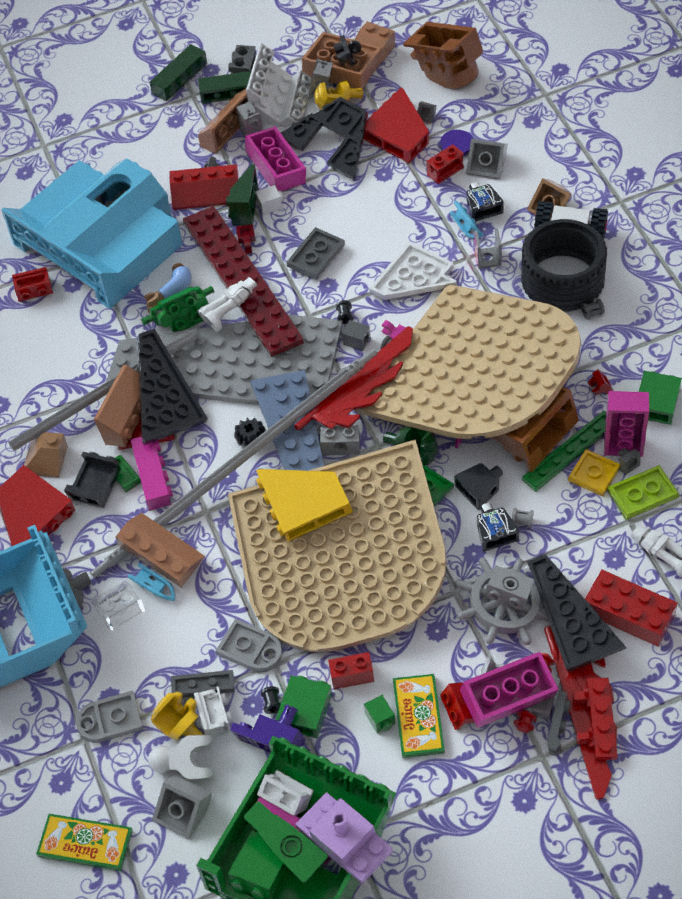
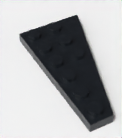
M546 554L527 561L568 672L627 649Z

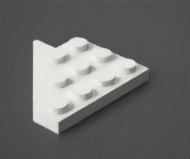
M408 242L372 284L369 292L383 300L442 290L449 285L457 286V280L447 276L454 268V263Z

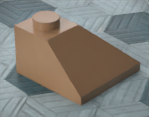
M542 178L527 210L536 215L539 201L552 202L553 209L554 206L566 207L572 194L560 184L550 179Z
M44 432L32 440L24 465L38 476L59 478L68 448L64 434Z

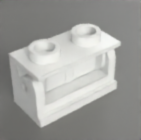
M216 687L217 693L215 690L194 693L204 733L212 737L231 732L229 724L233 723L230 711L225 712L224 706L228 704L225 693L220 694L219 687Z
M276 770L274 775H264L257 795L288 813L297 815L307 809L314 790Z

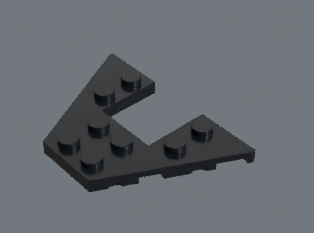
M339 97L331 104L323 106L322 110L317 113H311L299 122L291 124L292 127L284 130L281 134L288 144L301 151H304L322 126L344 137V141L327 161L329 167L355 181L368 113L363 108Z

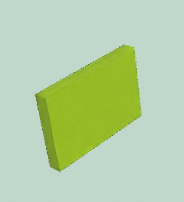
M660 465L610 485L607 488V491L626 520L679 498L678 491Z

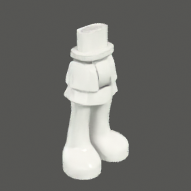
M249 277L244 282L241 280L238 284L228 287L227 290H223L224 295L201 307L198 310V314L216 332L220 331L222 328L221 317L233 308L239 307L241 303H244L249 294L253 293L252 290L257 286L256 282Z
M638 525L632 532L631 537L637 540V544L642 546L649 554H652L655 558L659 557L674 568L677 575L682 578V560L665 551V549H668L682 559V546L661 532L651 530L650 527L645 528Z

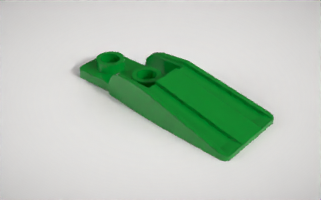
M256 802L244 815L245 820L259 832V836L270 850L303 883L328 858V855L303 833L278 815H274L261 802Z

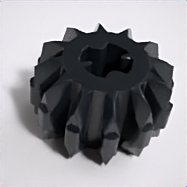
M247 417L246 421L240 420L239 425H235L234 438L239 446L243 445L245 448L264 433L266 428L255 417L252 420H249Z

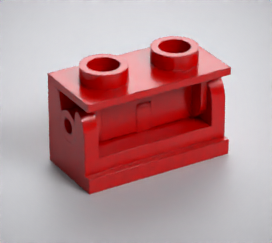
M453 144L427 160V176L437 184H440L464 168L462 156L464 153Z
M47 267L12 275L15 293L19 302L53 294Z
M369 652L328 660L333 690L374 682Z

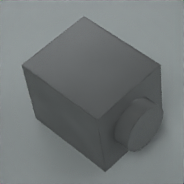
M349 320L348 324L341 331L343 345L363 351L371 338L370 326Z

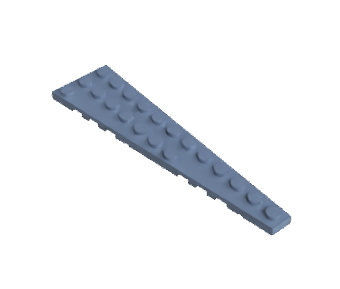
M305 370L250 380L268 429L310 396ZM303 415L273 439L284 470L309 471L324 466L314 419L298 431L294 425L305 416Z

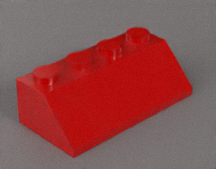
M237 164L169 171L173 210L226 205V197L229 196L230 189L239 180Z

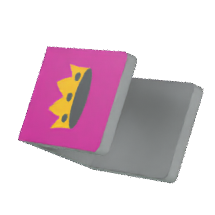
M498 228L495 229V247L481 249L478 232L474 231V252L478 269L501 266L502 245ZM489 254L493 259L486 261L483 259V256Z

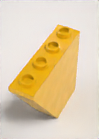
M276 469L256 470L259 476L256 479L260 490L264 489L266 492L262 494L267 505L271 504L272 509L269 510L274 521L278 520L279 525L276 526L280 536L285 535L288 542L353 513L335 472Z

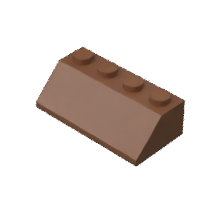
M246 89L231 99L214 119L199 132L200 147L217 154L240 129L237 106L248 103Z
M127 365L122 366L94 418L105 445L126 447L141 418L139 373Z
M143 513L127 521L115 537L118 545L180 588H182L205 558L203 554Z

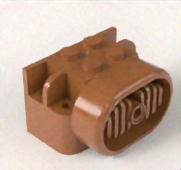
M426 22L403 43L404 47L414 48L411 58L418 60L421 70L424 71L426 77L445 88L456 89L472 83L479 74L476 60L483 54V48L477 30L474 27Z
M562 387L552 403L540 415L536 414L528 419L526 425L490 438L502 444L503 449L512 453L515 461L521 462L525 460L528 471L532 473L579 421L571 390Z

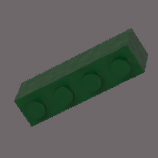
M190 44L149 82L151 93L168 101L196 73L206 66V52Z
M252 71L198 78L202 104L233 99L238 93L247 89Z

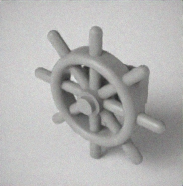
M482 557L479 559V564L484 573L476 579L474 584L460 579L455 581L456 587L471 592V608L459 612L457 618L463 620L475 616L483 626L489 629L486 637L487 644L494 642L497 632L504 634L518 632L524 644L530 645L532 640L526 628L534 622L536 617L548 621L546 612L539 609L540 596L536 585L533 583L534 579L520 572L524 563L520 558L516 560L513 569L502 568L495 565L494 569H491L486 558ZM480 596L493 601L481 604ZM528 597L530 600V606L526 604ZM496 608L497 611L494 617L487 612ZM515 609L525 612L527 614L524 617L519 618ZM504 613L508 614L511 621L502 620Z

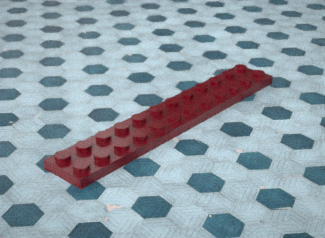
M212 206L183 218L184 225L226 289L234 284H238L241 280L244 282L249 277L256 282L257 286L252 290L253 293L249 294L248 298L238 308L269 355L273 357L303 344L304 339L216 208Z

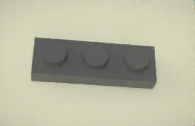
M233 670L171 676V693L180 692L182 693V698L192 697L194 693L207 690H215L217 693L216 687H219L220 694L235 692Z

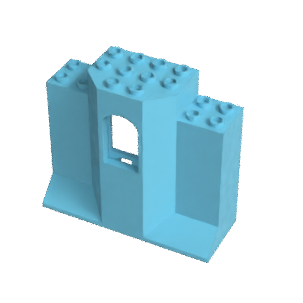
M127 158L118 162L104 175L100 171L94 170L89 164L79 160L21 209H1L14 246L23 252H26L31 247L93 288L97 301L109 309L116 305L183 245L179 222L172 217L167 192L149 170H145L136 162H132ZM123 190L126 191L109 207L95 200L98 196H101L110 202Z

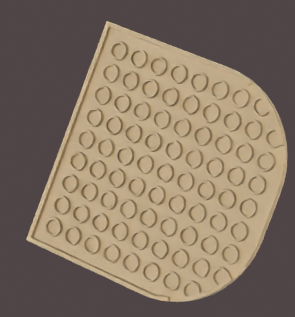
M456 285L446 286L414 327L411 346L391 362L388 369L401 361L403 362V366L396 378L373 389L367 395L370 396L382 392V396L374 405L355 409L354 411L355 413L458 439H472L475 436L490 438L511 432L528 423L527 420L534 415H540L552 403L573 373L580 359V349L582 346L578 328L569 315L549 304Z
M416 440L309 470L335 472L353 513L289 542L285 535L280 536L276 526L279 525L278 520L274 521L269 510L272 509L271 504L267 505L262 495L266 493L264 489L260 490L257 485L228 494L251 606L263 627L284 644L305 651L329 652L381 639L404 630L417 621L430 608L440 592L446 573V550Z

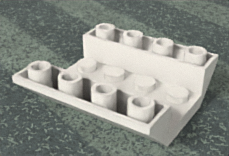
M260 43L246 89L248 102L252 101L256 113L260 112L263 118L275 126L292 127L291 124L299 122L304 116L312 78L301 70L294 76L285 72L272 62L274 51Z

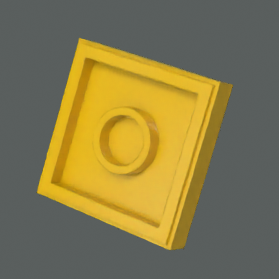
M585 449L570 473L568 481L603 497L608 486L611 485L620 470V464Z

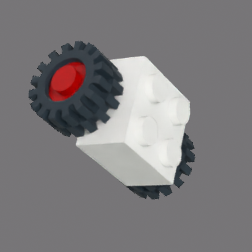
M539 201L534 228L551 220L571 219L593 227L602 235L604 240L608 209L593 208L592 218L589 220L590 210L554 206L553 209L552 202Z

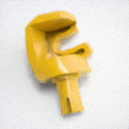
M343 81L335 89L331 87L326 90L325 82L319 84L314 93L315 104L322 110L323 106L331 104L339 97L350 101V98L362 99L363 89L350 88L349 83Z
M168 693L154 708L151 721L164 735L174 740H179L185 735H204L194 726L199 718L196 714V701L190 698L183 706L181 704L182 693Z

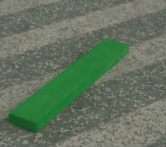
M602 411L544 458L532 473L528 471L522 476V481L537 492L581 456L585 449L588 450L603 438L606 412Z

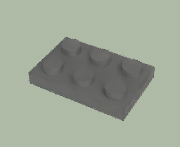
M315 227L286 262L287 267L317 280L343 248L345 240Z

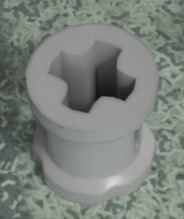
M513 508V522L515 524L527 525L528 528H531L534 510L528 512Z

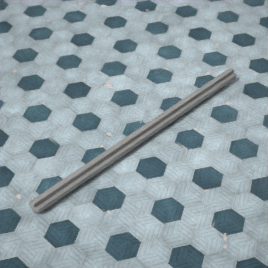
M192 329L166 345L165 347L169 354L172 355L200 337L199 332L196 329ZM138 363L130 367L139 373ZM117 376L10 440L8 443L11 449L16 451L44 432H47L107 395Z

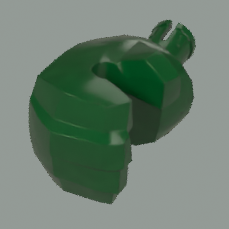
M403 427L397 434L391 432L384 434L383 442L385 444L399 445L416 440L422 465H429L434 461L435 455L438 454V445L433 432L413 427Z

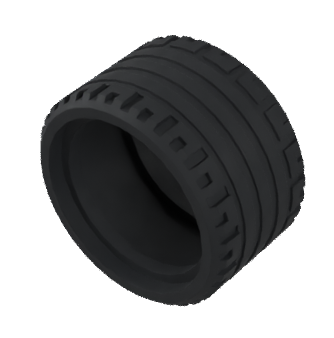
M571 219L551 220L534 228L525 238L522 247L521 283L526 295L533 301L552 305L562 311H574L581 309V304L583 303L589 304L594 302L599 297V294H601L605 283L607 246L602 235L588 224ZM554 256H571L586 262L590 267L577 274L558 275L547 272L537 264L544 259Z

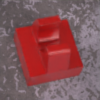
M599 369L592 373L593 377L588 381V384L591 387L597 385L592 389L594 394L598 395L604 392L608 394L609 391H613L604 373Z

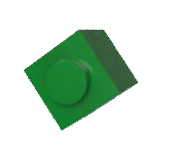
M383 695L364 703L365 714L376 733L387 731L395 724V714Z

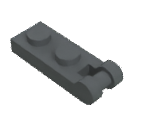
M562 691L558 692L547 741L549 752L553 756L559 755L562 751L560 736L566 730L567 721L564 720L565 713H569L571 708V701L568 700L567 692Z

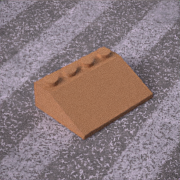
M322 32L302 57V72L312 77L316 59L331 62L333 64L329 82L339 84L340 82L347 81L350 88L363 89L369 81L382 47L360 42L361 51L358 54H352L356 64L351 66L347 62L341 65L333 46L341 42L340 36ZM345 38L347 44H349V42L354 41L352 39Z

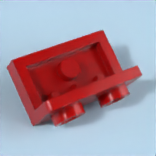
M463 682L449 683L440 694L442 703L455 730H460L465 723H475L460 692Z

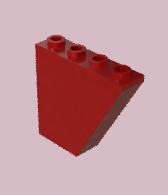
M400 88L367 119L363 140L410 163L429 144V131L405 90Z
M25 465L0 486V506L12 546L31 539L28 527L35 525L38 532L42 530L43 533L47 532L49 536L76 511L70 498Z

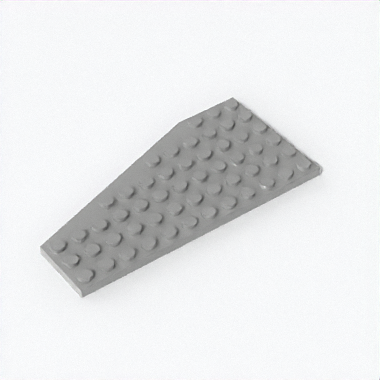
M288 315L302 335L304 343L273 357L269 355L248 321L224 324L218 332L212 327L197 328L196 330L199 332L200 337L172 354L171 357L196 398L259 405L250 380L305 370L309 393L312 395L330 380L343 321ZM191 330L158 335L166 346ZM137 338L119 340L106 382L117 376L123 365L132 367L138 363Z

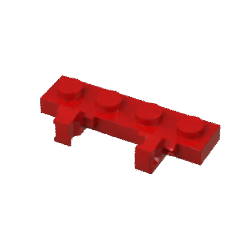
M587 678V688L583 689V691L573 692L572 696L573 705L581 703L589 708L591 719L589 731L587 730L586 733L577 731V745L589 744V748H594L595 760H617L609 678Z

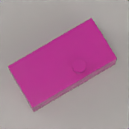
M276 126L245 136V151L270 186L275 185L277 191H284L306 183V167Z
M608 392L604 455L620 456L618 452L626 448L629 451L636 449L640 452V457H643L649 416V392Z
M540 651L466 680L460 688V692L477 728L551 699L559 690Z

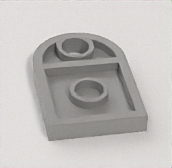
M236 618L215 651L216 655L255 672H266L275 668L282 658V648L278 638L271 633ZM269 652L276 654L273 659L265 658V655Z
M132 690L85 705L79 711L76 718V726L82 738L92 743H100L142 731L143 726L134 691ZM84 722H93L90 728H82Z

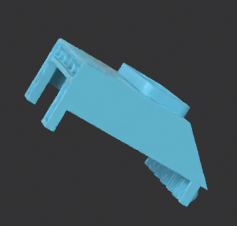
M35 525L28 527L31 539L0 551V596L14 590L36 643L35 646L9 656L0 634V687L53 665L88 627L47 532L43 533L42 530L38 532Z

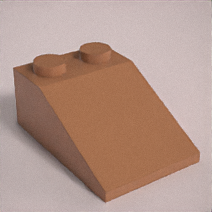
M368 21L358 31L355 38L356 41L382 47L371 75L396 46L395 31Z

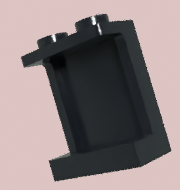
M82 452L83 464L73 485L67 484L64 492L73 501L104 508L121 471V467L117 459L112 456L104 457L95 452Z

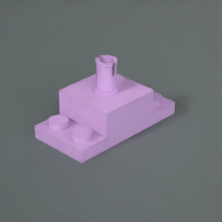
M327 792L295 824L298 830L361 884L393 852V848L375 833L374 826L341 798L336 801Z

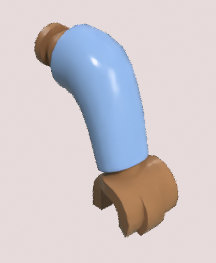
M182 263L173 265L172 279L157 292L144 295L149 314L150 308L158 305L157 302L189 287L192 278L191 272Z

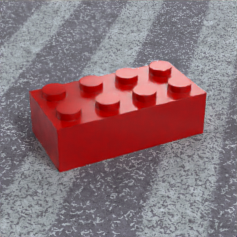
M601 569L585 598L606 624L659 647L676 615L678 602Z

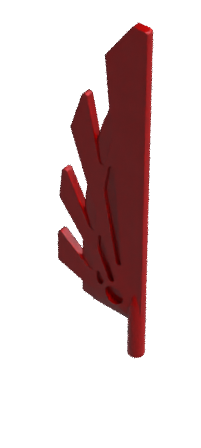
M407 326L384 346L374 358L367 362L363 369L294 425L295 429L300 431L312 419L330 429L336 425L350 428L360 419V415L348 414L352 410L374 405L382 396V392L370 396L367 395L373 389L395 379L403 366L402 361L390 369L388 368L393 359L411 346L413 328Z
M551 626L545 627L544 631L562 690L567 692L568 700L571 701L569 713L575 733L577 734V731L586 733L591 727L590 710L581 703L573 705V692L583 691V689L587 688V678L601 677L594 673L592 663L568 672ZM604 658L593 662L603 668L606 667ZM610 685L611 703H614L612 687ZM614 723L616 746H617V726H616L615 723ZM589 744L579 745L595 799H603L612 777L606 760H595L594 748H589Z

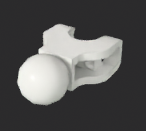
M186 736L176 747L157 746L149 754V765L157 773L178 770L187 779L212 778L214 776L213 768L201 767L195 758L199 748L212 744V736Z

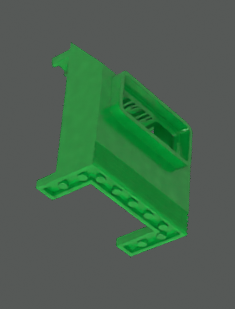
M273 736L269 742L271 750L269 757L208 860L200 858L196 865L204 888L223 899H257L249 893L236 891L229 886L228 872L251 831L259 833L245 820L244 815L259 799L260 796L257 794L264 775H274L276 770L314 790L307 809L297 815L300 819L327 792L336 801L341 798L369 821L380 838L396 792L383 784L370 781L362 774L351 772L343 765H336L324 756H317L304 747L291 744L285 738ZM319 867L303 883L288 868L272 899H351L360 882L342 867L338 874Z

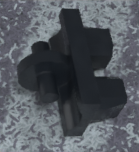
M342 35L340 36L341 42L333 45L337 58L341 65L349 62L353 66L356 63L352 54H358L361 51V43L354 40L347 44L345 36Z

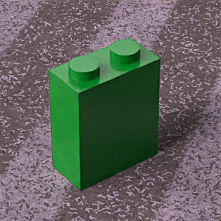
M644 371L639 392H649V421L672 425L682 378L653 371Z
M291 675L276 721H279L285 704L290 705V708L292 706L298 710L291 727L298 729L304 736L318 739L332 697L331 685L322 680L313 681L304 676L296 677Z
M251 831L228 872L229 886L236 891L249 893L257 899H272L288 867L270 850L257 832Z

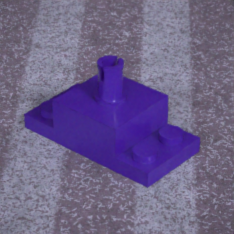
M285 704L279 721L259 714L254 728L244 722H241L240 725L233 722L230 731L238 740L271 753L269 742L273 736L285 738L291 744L298 747H304L306 741L298 729L291 727L298 710L292 706L290 708V705Z

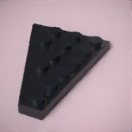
M152 329L139 333L137 348L142 443L146 445L206 423L208 418L156 330Z

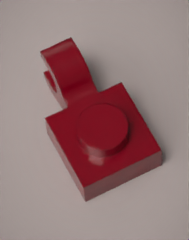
M253 224L236 227L239 244L244 243L245 253L251 254V242L256 241Z

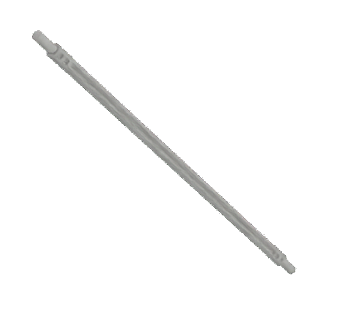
M375 349L370 350L360 359L357 358L153 521L164 527L363 369L364 365L377 355ZM121 546L104 558L105 561L92 570L90 574L95 579L109 567L115 566L130 552Z

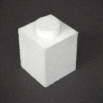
M275 185L255 192L257 204L263 215L282 209L281 201L284 200L281 191H277Z

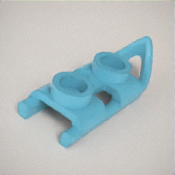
M454 201L457 211L456 213L450 211L449 214L463 233L469 238H474V235L469 234L471 229L478 232L479 238L483 237L484 234L476 227L475 220L467 214V209L458 201Z
M141 563L138 564V567L142 570L136 577L131 574L128 575L130 580L155 596L175 601V591L172 584ZM154 576L156 577V580L153 581L150 579V577ZM166 585L171 590V596L162 594Z

